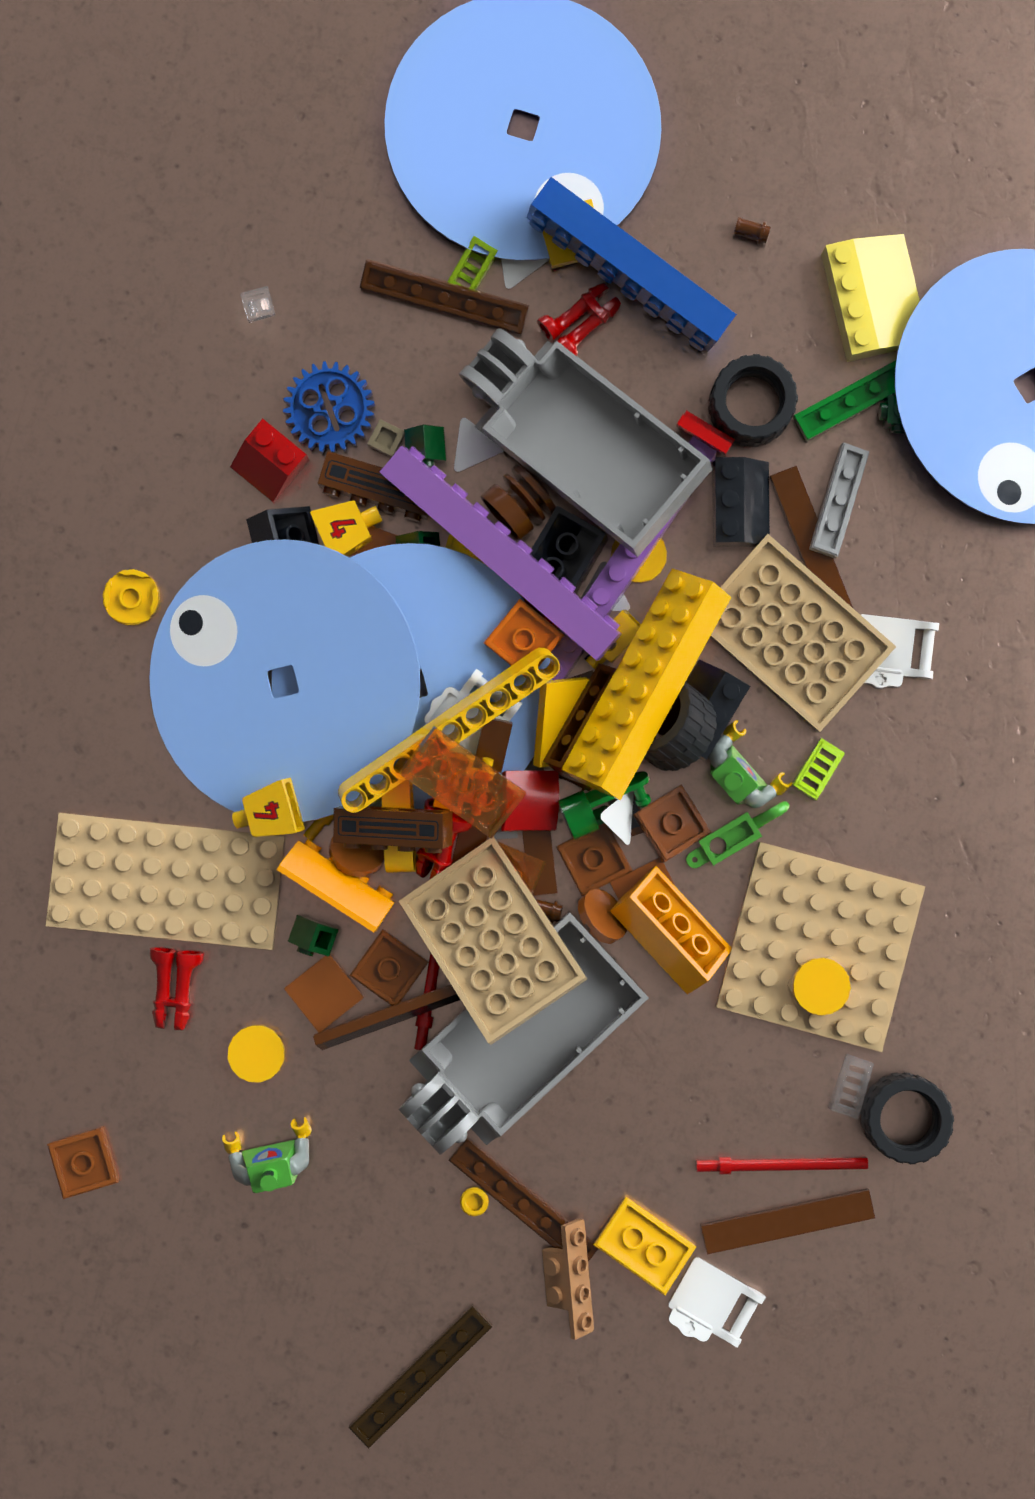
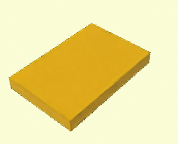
M589 678L549 680L540 687L534 766L539 768L548 767L543 760L587 685Z
M627 1197L623 1198L593 1246L662 1295L667 1294L696 1248L691 1242Z

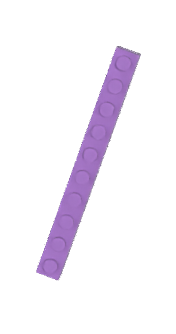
M692 437L689 444L706 456L712 464L717 452L695 437ZM683 505L638 557L620 544L585 595L598 606L595 611L603 618L606 615H610ZM562 630L561 632L565 636L551 651L560 663L559 672L552 680L566 679L585 652L582 647Z
M401 446L380 473L595 660H600L622 635L617 630L620 625L609 615L603 618L595 611L598 606L587 596L581 599L573 592L576 587L565 577L559 580L552 574L554 568L543 558L537 561L531 556L530 553L533 550L521 539L516 543L508 535L511 531L500 521L494 524L487 518L489 511L478 502L472 505L465 499L468 493L456 483L450 486L444 480L447 475L435 465L431 468L423 462L425 456L412 446L408 449Z

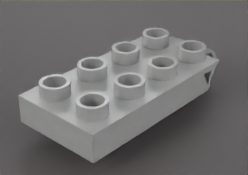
M498 328L491 336V340L487 345L477 352L475 359L459 373L461 379L472 389L473 396L477 399H483L491 405V408L474 427L636 557L643 552L712 471L710 460L558 341L554 343L547 341L537 354L533 356L522 340L515 339L506 331Z
M570 912L553 927L587 977L586 981L492 1045L488 1044L465 1008L409 1060L427 1081L424 1084L416 1083L413 1085L411 1096L398 1110L439 1155L444 1153L454 1143L464 1142L467 1139V1131L470 1128L486 1145L495 1138L502 1136L649 999Z

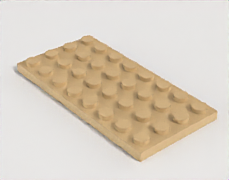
M59 813L46 926L273 950L282 873L276 869L284 858L286 837L275 835L253 837L251 833Z

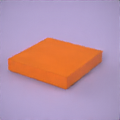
M520 598L485 640L484 644L512 666L537 648H546L552 651L565 635ZM546 658L542 659V660L539 662L538 667L542 664V662H543Z

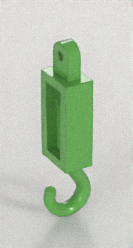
M783 801L753 818L750 817L748 812H745L699 840L701 846L687 855V864L691 868H698L711 861L714 866L761 838L762 835L758 829L784 814L790 807L789 803ZM716 837L722 838L726 842V849L721 854H715L710 850V842ZM696 857L698 859L697 862H693L692 858Z

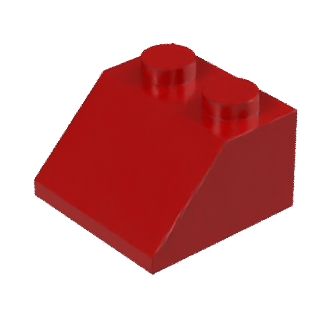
M262 418L244 440L230 468L274 503L309 462V458L305 452Z

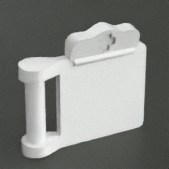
M861 614L863 618L896 646L864 684L872 685L877 689L886 687L898 688L902 685L903 676L933 679V671H930L934 636L935 632L939 630V623ZM915 629L924 630L919 669L911 668Z
M476 669L460 692L453 687H448L441 696L432 700L430 711L424 718L425 723L428 724L470 695V691L474 686L480 688L488 681L482 677L483 673ZM494 692L491 698L496 702L499 701L502 697V692ZM519 701L510 707L503 716L499 715L496 719L510 721L523 703ZM469 709L466 713V718H474L478 714L479 709ZM446 725L442 730V734H451L455 729V725ZM481 728L451 748L453 751L474 755L472 765L474 764Z
M695 1257L669 1302V1307L672 1309L669 1314V1321L677 1326L682 1334L687 1337H695L705 1342L713 1333L738 1348L742 1341L740 1338L757 1305L759 1303L762 1304L766 1296L701 1258ZM743 1293L749 1298L729 1332L722 1327L739 1296Z

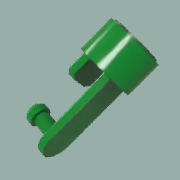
M645 771L635 773L624 793L627 794L633 791L636 797V805L639 807H646L651 802L650 795L646 794L644 785L650 780L648 773ZM594 789L587 793L581 790L560 799L558 805L572 838L574 837L576 840L599 830V825L604 823L600 815L608 806L604 805L594 810L591 808L615 798Z

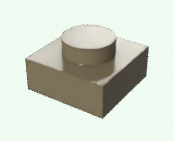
M380 419L367 445L392 457L404 438V431Z

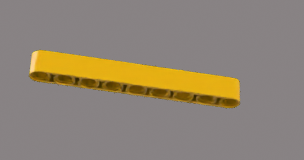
M546 648L533 650L349 777L338 789V796L343 808L352 813L363 810L547 683L559 672L560 663L558 659ZM550 658L547 668L538 669V664L542 659ZM526 675V680L522 685H514V680L517 676ZM496 691H501V699L497 702H491V695ZM469 709H479L478 714L474 718H466V713ZM446 725H455V729L451 734H442V730ZM424 741L431 742L428 750L418 751L420 743ZM397 759H407V763L403 767H394V762ZM374 775H383L380 783H369ZM351 791L360 793L358 798L353 801L345 799L346 795Z

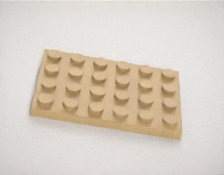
M769 534L764 537L720 587L731 599L715 626L711 637L819 732L822 731L896 648L890 640Z
M491 837L399 900L400 905L490 1045L587 980L584 972L494 837Z

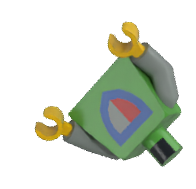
M735 720L726 727L723 732L724 735L720 737L708 757L711 762L710 773L735 803L747 804L752 808H760L776 797V795H783L792 786V782L788 785L784 784L781 778L785 773H780L770 785L765 783L732 745L734 741L746 734L745 728L740 732L737 731L735 725L738 723V720Z
M304 1117V1124L301 1127H298L295 1119L291 1121V1127L297 1139L245 1150L242 1153L239 1152L241 1150V1141L237 1132H235L236 1139L233 1142H227L225 1135H223L222 1141L225 1151L230 1154L228 1158L234 1179L243 1185H251L253 1193L273 1191L274 1189L293 1185L298 1174L306 1169L309 1164V1140L306 1137L311 1134L312 1129L306 1117Z

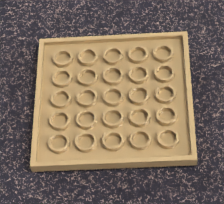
M759 842L715 1007L882 1052L925 886ZM827 958L834 960L845 969L849 976L851 986L849 998L843 1007L833 1014L817 1015L810 1013L802 1008L794 997V975L799 967L810 959Z

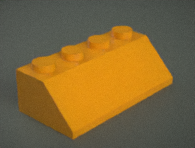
M309 839L305 843L298 840L276 870L373 933L378 931L396 903L391 899L393 894L380 885L377 889L367 884L369 878L366 876L354 877L339 871L332 857L327 858L319 853L321 850L320 846Z
M657 866L653 867L628 890L610 910L687 995L707 983L731 952V946Z

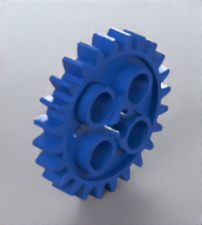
M323 361L321 370H318L316 365L312 364V373L310 374L302 369L304 377L302 380L293 377L297 385L296 388L287 387V391L292 397L283 398L284 403L290 405V407L283 409L284 415L292 416L285 421L286 425H295L291 430L292 436L301 434L298 440L299 443L302 445L308 440V448L311 451L316 445H319L321 454L324 453L326 447H330L331 452L335 453L336 446H340L346 452V443L348 442L353 446H357L355 437L365 438L362 428L371 429V424L366 419L375 417L374 413L368 410L375 406V402L366 400L373 393L371 390H363L367 386V381L361 380L357 382L360 376L359 372L356 371L349 375L350 368L348 365L340 371L338 362H335L332 369H329L326 361ZM335 384L345 386V390L340 396H334L330 393L332 386ZM320 385H324L329 401L333 406V412L340 428L339 431L334 430L329 414L325 410L326 406L319 390ZM308 394H316L318 401L316 404L308 406L304 404V398ZM345 410H351L355 413L352 421L343 422L340 420L341 413ZM318 420H325L328 422V427L323 432H316L313 429L314 424Z

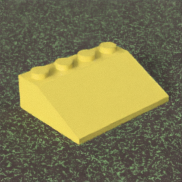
M904 234L857 238L826 245L821 256L847 362L898 351L907 322L920 302Z

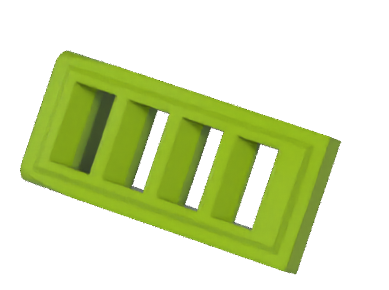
M473 236L468 247L470 249L466 248L447 282L463 286L456 282L459 276L471 284L469 288L476 290L497 258L494 256L498 250ZM475 244L490 252L486 259L472 250ZM472 257L483 265L479 269L469 263L468 260ZM466 267L476 273L475 279L462 272L463 268Z
M820 738L792 782V787L816 801L845 753L823 738ZM823 748L834 755V760L831 761L820 754V750ZM816 758L821 760L822 762L827 764L829 768L825 770L824 768L814 763V760ZM810 767L823 775L821 780L808 772ZM804 777L816 783V788L814 789L802 781Z

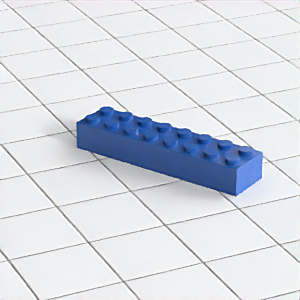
M550 177L531 203L527 214L531 227L540 233H543V231L553 237V243L563 250L568 248L573 251L578 262L586 267L591 265L599 271L597 273L598 276L609 284L614 282L621 287L620 291L624 296L633 301L637 299L644 305L643 309L651 316H660L667 322L666 326L674 333H683L689 338V343L694 348L700 351L704 349L708 352L737 315L554 178Z

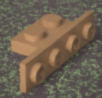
M576 1219L561 1225L563 1249L548 1247L542 1250L547 1306L569 1312L571 1339L574 1340L594 1331L585 1222L583 1219Z

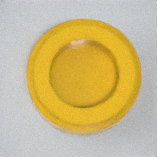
M478 1186L468 1187L460 1197L461 1209L469 1216L483 1214L489 1204L486 1191Z

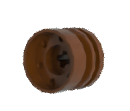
M516 464L511 470L518 481L509 474H505L503 479L509 489L505 491L500 486L494 484L481 495V499L493 516L511 531L510 534L519 541L534 529L529 519L530 515L543 521L546 518L540 507L551 514L556 506L543 484L533 474Z

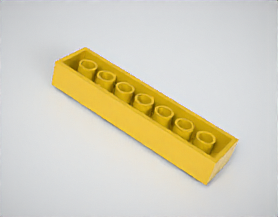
M673 568L671 569L561 770L584 785L618 800L622 799L731 599L725 591L713 581Z

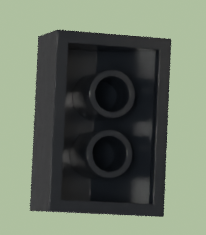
M715 457L712 463L713 547H756L767 534L770 535L769 462L747 457Z
M557 505L534 543L533 551L530 555L537 561L543 558L554 568L552 574L559 580L565 577L576 587L573 591L576 594L606 545L608 537L604 531Z
M310 506L268 509L246 519L252 543L286 539L319 545L314 521L310 514Z
M699 659L686 682L712 703L713 709L716 712L717 726L714 738L709 744L707 751L700 756V759L705 761L708 759L751 686L730 673ZM681 706L667 714L658 731L659 735H665L674 726Z

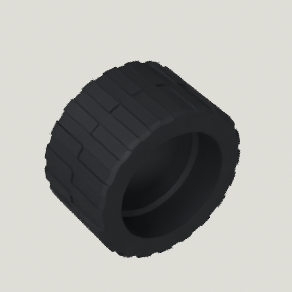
M753 354L740 356V358L732 360L719 372L709 395L708 410L713 426L735 439L734 443L742 447H759V445H766L773 439H777L786 429L796 411L798 395L796 392L797 386L793 381L792 374L789 370L787 371L782 363L775 361L769 356ZM744 377H756L766 381L774 388L779 399V408L775 417L770 422L761 426H750L739 422L732 416L726 405V396L728 389L736 380Z
M686 681L669 711L671 712L681 706L676 723L665 735L658 739L654 738L644 756L645 760L664 771H678L700 759V756L707 751L709 744L712 742L717 726L716 712L713 709L712 703Z
M904 1072L892 1073L887 1077L884 1076L869 1088L870 1090L864 1096L863 1104L860 1108L861 1126L865 1131L866 1138L884 1156L902 1164L924 1163L932 1157L939 1155L940 1151L947 1146L948 1140L953 1133L954 1115L952 1114L951 1103L947 1100L945 1093L937 1088L935 1084L919 1075ZM902 1091H913L921 1094L929 1102L932 1109V1122L929 1130L920 1140L908 1145L891 1141L883 1132L880 1122L882 1109L886 1102L892 1096Z

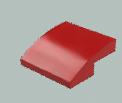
M687 410L684 415L682 414L676 425L724 456L735 441L732 437Z
M556 771L502 772L504 801L499 803L502 832L555 831L557 829L559 813V773Z

